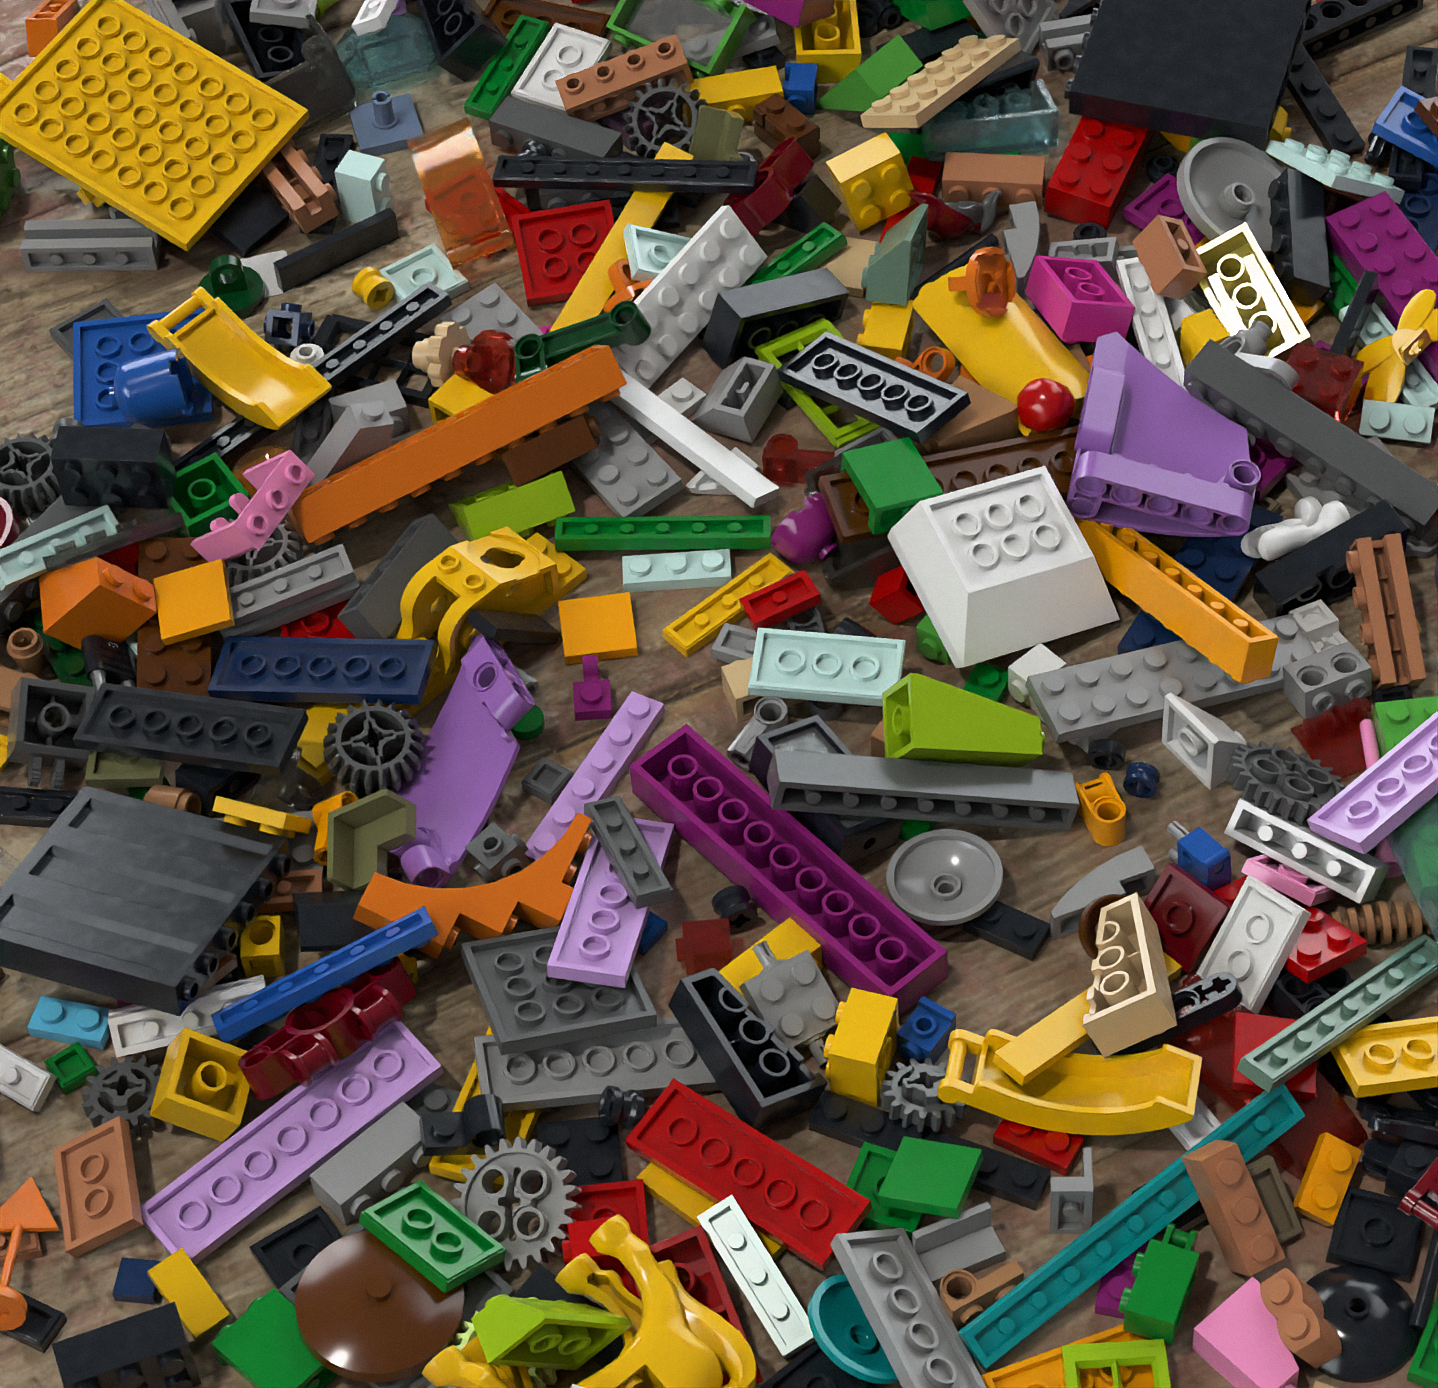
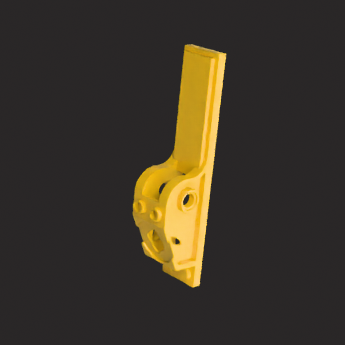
M507 526L492 531L490 535L483 538L454 544L436 556L412 577L403 592L400 603L402 621L395 639L428 640L433 636V632L439 628V648L437 647L438 651L421 705L396 704L398 712L407 709L410 717L455 682L462 666L461 659L468 652L473 636L482 634L467 621L472 609L528 613L540 616L587 579L586 568L563 551H555V545L538 532L525 540ZM484 556L488 557L489 563H484L481 561V558H484ZM499 641V643L501 644V646H502L505 642H507V641ZM317 702L306 710L309 720L288 765L318 790L335 777L331 776L323 754L325 751L323 739L327 735L329 723H336L335 717L337 712L347 715L349 704L359 709L361 708V703ZM383 704V707L387 708L391 704Z

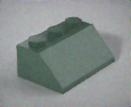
M929 204L918 206L886 231L881 243H876L874 255L869 257L868 268L864 267L862 272L861 287L867 288L866 301L907 306L924 269Z

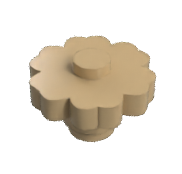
M443 321L441 324L436 325L435 336L415 343L412 351L413 364L416 368L428 374L433 387L440 388L454 374L461 378H466L469 375V366L471 364V354L468 351L470 338L466 328L459 327L457 322Z

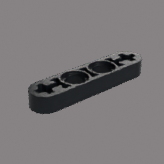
M1220 972L1172 994L1177 1026L1111 1055L1143 1053L1236 1008L1243 997L1237 979L1231 973ZM1195 1005L1192 1011L1183 1015L1177 1014L1184 1006ZM1092 1040L1093 1047L1097 1055H1102Z

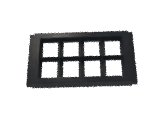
M332 314V316L326 315L311 344L321 347L324 355L337 347L333 346L332 343L339 331L355 334L371 322ZM414 332L398 344L414 347L417 341H423L425 338H430L431 335ZM390 350L371 362L374 365L366 379L352 376L336 387L356 391L381 383L374 381V378L380 367L386 366L402 370L396 383L406 404L429 409L428 398L439 389V387L432 386L431 379L429 378L422 391L401 387L409 372L426 376L428 374L414 366L412 352L407 361L404 362L386 358Z

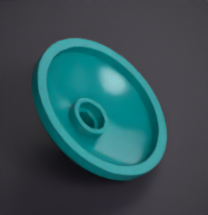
M835 1275L823 1281L811 1296L808 1305L809 1325L821 1350L837 1367L853 1377L877 1384L898 1383L899 1380L846 1275Z

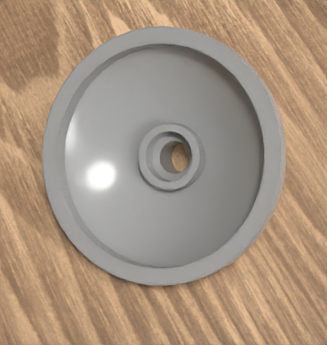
M955 829L933 830L909 839L893 854L886 872L887 889L894 905L908 917L929 925H955L980 916L993 905L1002 889L1003 867L995 849L979 836Z

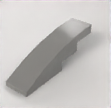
M1117 237L1051 242L1048 256L1097 260L1114 282L1120 284L1116 270V261L1138 257V253L1134 245L1119 246Z

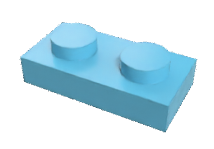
M41 995L27 1029L30 1036L68 1044L79 1042L83 1047L104 1050L110 1036L107 1020L108 1012L113 1009Z

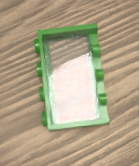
M620 0L606 27L614 34L613 40L628 49L631 45L641 48L661 38L677 34L694 79L724 74L750 25L758 20V18L746 5L741 4L738 8L729 0Z

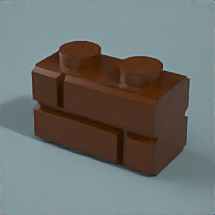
M774 94L755 105L753 108V119L756 121L754 123V134L774 150L786 139L795 137L812 160L818 157L821 153V143L818 141L820 139L819 126L779 94Z

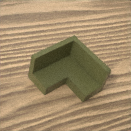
M701 105L688 152L694 156L693 160L743 161V158L736 152L744 123L743 117L737 112Z
M382 789L328 813V881L346 891L366 890L374 872L387 876V851L416 839V805L389 789Z

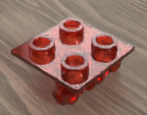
M1356 697L1352 699L1351 703L1343 707L1334 706L1332 712L1327 709L1323 711L1322 715L1312 719L1305 718L1302 724L1291 728L1292 733L1312 760L1319 759L1321 760V767L1333 769L1331 775L1340 776L1343 779L1367 769L1359 727L1362 720L1369 719L1367 713L1372 710L1370 702L1366 698L1360 699Z

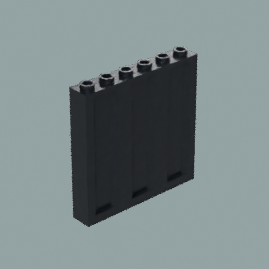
M84 786L0 887V966L181 1016L190 1002L192 1003L196 1000L201 987L207 979L216 973L219 963L227 952L234 949L237 939L244 929L253 923L256 913L264 902L271 899L274 889L282 878L287 877L290 873L292 856L289 855L288 840L286 837Z

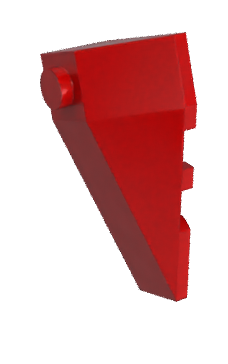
M702 1225L649 1246L650 1252L657 1263L665 1260L673 1262L679 1281L690 1296L721 1315L728 1323L741 1332L749 1344L708 1234ZM632 1277L637 1293L641 1298V1294L637 1287L635 1279ZM757 1362L755 1386L764 1383ZM724 1374L722 1386L728 1384L730 1381L728 1376Z

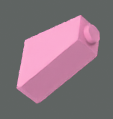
M1251 1277L1194 1328L1192 1350L1235 1388H1297L1299 1367L1292 1352L1284 1345L1280 1338L1276 1317L1267 1310L1263 1303L1259 1281Z

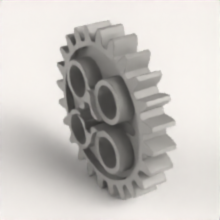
M516 1137L513 1146L509 1141L500 1139L499 1151L490 1145H486L485 1159L474 1154L471 1156L476 1166L473 1171L466 1168L460 1170L467 1178L465 1184L454 1183L453 1187L462 1192L461 1198L450 1200V1204L459 1207L462 1214L506 1248L504 1260L491 1268L500 1271L505 1264L506 1271L516 1273L520 1263L522 1269L530 1272L533 1270V1259L546 1266L548 1264L546 1252L550 1251L557 1255L562 1254L557 1242L560 1239L569 1240V1234L565 1231L568 1226L567 1223L578 1222L570 1216L571 1212L581 1210L582 1205L573 1202L572 1197L581 1193L582 1190L575 1185H569L577 1174L570 1169L563 1170L568 1160L562 1156L554 1158L556 1154L554 1148L547 1145L542 1149V1143L535 1139H532L527 1145L525 1139ZM518 1169H521V1172L518 1174V1177H516V1171ZM503 1175L504 1185L500 1191L494 1193L493 1182L498 1176ZM542 1175V1188L537 1193L532 1194L531 1185L533 1180ZM521 1199L520 1206H515L512 1211V1204L519 1203V1200ZM496 1216H500L501 1226L496 1233L491 1235L489 1230L490 1222ZM538 1216L540 1218V1227L536 1233L529 1235L528 1225L533 1218ZM516 1233V1239L512 1241L511 1238Z

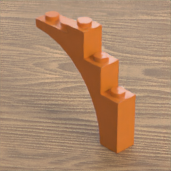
M578 812L565 834L544 856L522 871L492 883L467 888H430L403 883L374 872L357 906L353 919L378 930L425 906L438 935L432 937L426 945L417 948V950L438 959L443 947L451 950L460 930L482 940L501 935H510L518 918L540 929L556 927L563 921L574 889L568 885L578 866L572 864L571 861L576 852L581 855L584 854L593 834L586 831L592 818Z

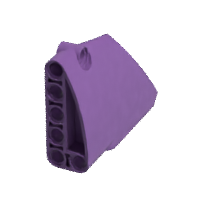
M1118 332L1098 337L1074 450L1077 453L1066 505L1071 515L1099 524L1104 523L1113 525V527H1125L1135 531L1164 535L1227 537L1241 536L1247 533L1250 526L1256 487L1261 478L1260 469L1250 461L1247 428L1231 421L1199 399L1193 397L1139 353Z

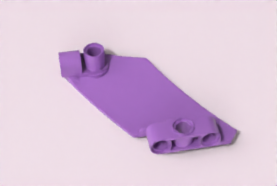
M483 634L473 636L468 652L461 659L462 666L433 728L424 741L425 756L421 760L419 772H413L411 783L401 780L399 791L394 788L391 790L416 805V839L388 851L400 859L401 866L413 885L440 888L445 886L453 877L468 854L465 846L480 834L487 822L519 752L520 746L511 729L535 706L534 699L499 641L489 640Z

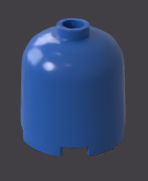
M180 348L130 359L121 363L116 369L113 379L114 386L109 387V397L112 406H118L122 415L128 421L146 424L189 417L195 414L196 404L194 402L189 403L188 390L194 389L193 380L186 357L178 358V355H181Z

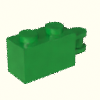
M1169 1223L1162 1242L1150 1239L1146 1252L1137 1253L1131 1276L1136 1277L1133 1288L1125 1287L1118 1309L1119 1312L1124 1313L1123 1330L1151 1339H1164V1343L1173 1345L1198 1275L1200 1253L1194 1252L1198 1231L1192 1229L1188 1233L1176 1229V1224Z

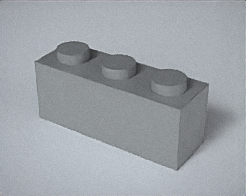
M401 1101L309 1175L315 1197L345 1226L355 1218H360L362 1211L373 1206L387 1192L391 1193L398 1189L404 1179L418 1167L426 1166L431 1161L433 1156H423L419 1126L420 1116L405 1102Z

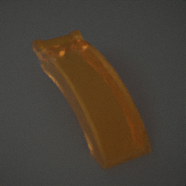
M468 117L407 139L414 165L453 271L463 268L462 264L498 250L506 248L508 251L516 248ZM497 232H500L501 234L500 236H497L495 238L489 239L487 241L481 242L479 244L473 245L471 247L465 248L457 252L456 248L474 242L476 240L495 234Z

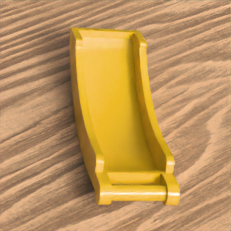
M201 286L191 292L192 297L160 321L154 320L147 325L149 334L167 350L180 348L181 355H178V358L186 357L191 375L231 409L263 427L280 430L332 389L331 384L311 364L304 365L277 351L251 330L219 297L214 299ZM197 309H205V311L174 334L169 332V330Z
M956 1029L949 1036V1060L945 1078L939 1082L937 1091L939 1099L943 1102L956 1103L959 1101L1004 1119L1044 1130L1081 1135L1136 1134L1161 1130L1191 1121L1195 1112L1202 1057L1169 1044H1164L1162 1048L1154 1051L1128 1055H1109L1103 1057V1055L1070 1052L1021 1086L992 1062L994 1053L1015 1039V1036L991 1029L983 1037L967 1030ZM967 1053L977 1056L971 1084L961 1081Z

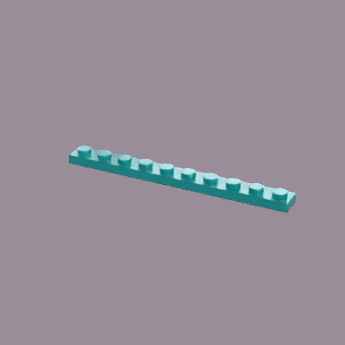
M1283 1083L1271 1093L1263 1091L1181 1157L1219 1139L1237 1143L1245 1163H1247L1305 1117V1114ZM1181 1157L957 1332L980 1367L988 1368L1199 1201V1197Z

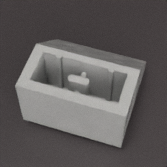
M744 356L723 369L691 422L700 429L752 443L783 393L775 364Z

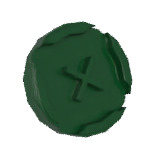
M222 255L215 258L209 265V273L203 277L198 287H203L214 299L219 297L240 319L255 312V307L259 303L261 306L265 297L264 283L260 274L250 267L243 266L240 259L232 255Z

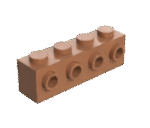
M674 34L641 48L630 50L610 60L599 62L582 71L571 73L564 78L556 80L555 83L567 115L592 122L628 108V101L637 103L639 99L635 95L636 90H640L643 95L648 92L646 83L648 82L655 89L658 88L657 82L659 78L664 79L667 87L672 78L677 79L679 87L685 81L689 84L693 83L694 79L677 34Z

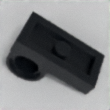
M481 1094L471 1097L464 1104L462 1112L421 1113L419 1126L423 1156L485 1155L486 1145H490L499 1151L500 1139L507 1140L502 1100L493 1094Z

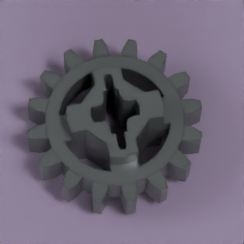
M131 1054L126 1056L123 1063H118V1060L112 1057L110 1060L111 1066L107 1069L100 1064L96 1066L99 1074L97 1077L87 1076L86 1082L89 1088L81 1090L84 1100L82 1104L86 1117H89L93 1128L120 1116L129 1122L130 1130L133 1129L137 1136L141 1135L140 1126L144 1124L151 1128L156 1126L153 1117L149 1116L161 1074L158 1064L149 1066L147 1057L144 1056L137 1063H134Z
M910 1058L909 1066L906 1067L898 1062L895 1064V1072L887 1070L885 1080L882 1081L880 1098H882V1109L890 1110L889 1118L891 1120L903 1119V1128L915 1124L917 1125L918 1132H923L925 1126H931L934 1132H939L940 1124L943 1123L945 1126L952 1128L954 1127L955 1119L962 1120L967 1104L959 1101L956 1103H946L940 1100L937 1095L939 1082L945 1078L947 1063L942 1062L938 1066L932 1065L931 1058H926L924 1064H918L914 1058Z

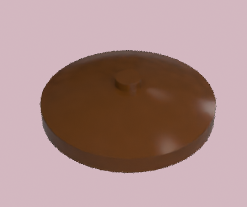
M368 1230L356 1232L328 1245L315 1256L305 1269L299 1281L295 1297L297 1326L302 1341L312 1356L323 1366L340 1376L371 1383L405 1379L422 1372L424 1367L436 1355L455 1342L456 1333L460 1332L464 1317L463 1284L444 1293Z

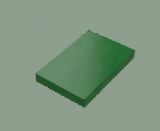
M421 1180L365 1209L360 1214L359 1223L444 1293L503 1261L505 1258L506 1248Z

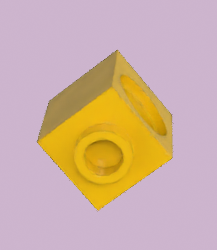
M280 915L256 916L253 923L247 926L241 933L240 958L246 978L264 975V977L285 976L286 936Z

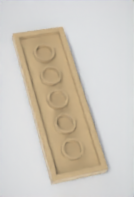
M977 35L961 38L956 46L943 51L942 56L937 60L925 64V68L922 71L909 76L907 82L889 91L890 94L885 98L873 102L872 107L860 115L863 128H919L1020 52L1019 38H1005V35H994L987 39H978Z

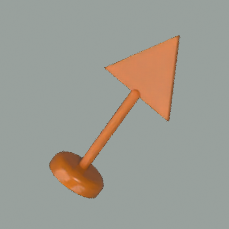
M32 1176L0 1207V1233L12 1232L0 1277V1331L18 1328L24 1323L27 1316V1302L17 1290L9 1287L22 1232L59 1231Z

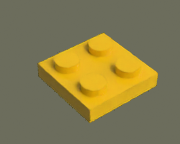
M216 796L212 810L225 814L224 822L259 829L262 832L293 839L296 832L309 834L312 819L220 796Z

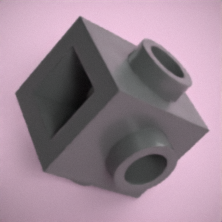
M494 822L465 846V849L476 864L473 867L474 871L486 884L520 872L531 864L524 854L528 851V847L514 832L508 836Z

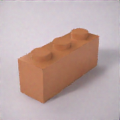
M945 153L942 178L943 201L953 203L959 201L982 202L989 193L1001 190L1002 194L997 202L998 207H1009L1012 204L1036 201L1037 208L1042 209L1045 184V156Z
M1216 1139L1181 1157L1230 1271L1252 1276L1286 1258L1237 1143Z

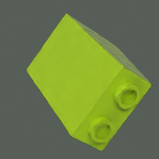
M918 673L908 674L882 693L885 758L1021 768L1043 755L1045 733L1041 730V720L1038 716Z

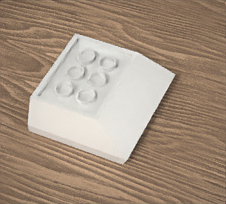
M1045 466L919 501L891 528L887 535L955 668L970 666L1029 648L1039 643L1042 644L1120 620L1096 559Z

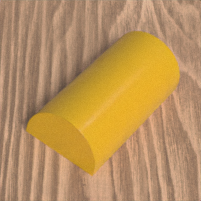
M835 0L831 16L799 28L794 27L797 63L818 64L819 83L842 81L860 65L861 45L856 0Z

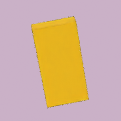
M180 1248L147 1271L148 1277L168 1304L175 1302L182 1324L194 1341L229 1318L230 1313L183 1248Z

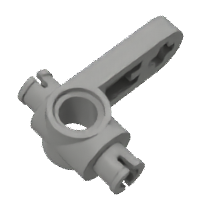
M1254 320L1248 330L1240 329L1235 335L1226 338L1219 344L1290 391L1299 381V375L1289 364L1277 358L1264 356L1268 351L1265 342L1272 336L1273 332L1262 321L1257 322V320Z

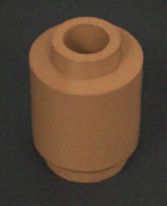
M156 784L150 788L143 798V801L200 815L202 810L200 796L187 788Z

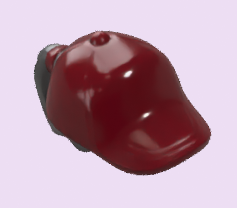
M910 190L908 192V195L918 204H929L927 231L938 236L940 241L959 238L966 232L984 234L989 231L995 219L998 199L1002 194L1001 190H995L989 193L982 202L959 201L953 203L945 202L940 198L918 190Z

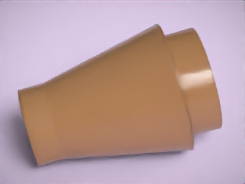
M19 628L12 632L7 643L8 653L22 670V673L28 672L40 677L44 672L42 637L31 628Z

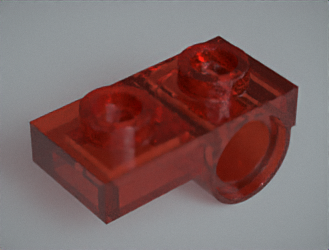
M776 434L769 438L766 447H764L762 455L763 476L770 481L818 485L821 476L835 474L834 452L798 449V442L792 435Z

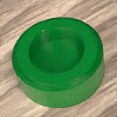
M535 705L511 729L515 738L531 740L543 732L545 721L541 708Z

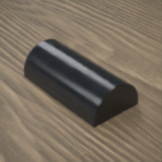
M222 0L223 14L252 76L294 102L307 97L317 86L321 69L302 30L290 26L250 22L252 0Z

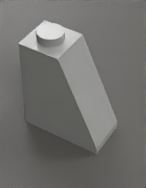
M383 400L348 405L307 464V467L315 474L311 480L312 485L390 447L394 423Z

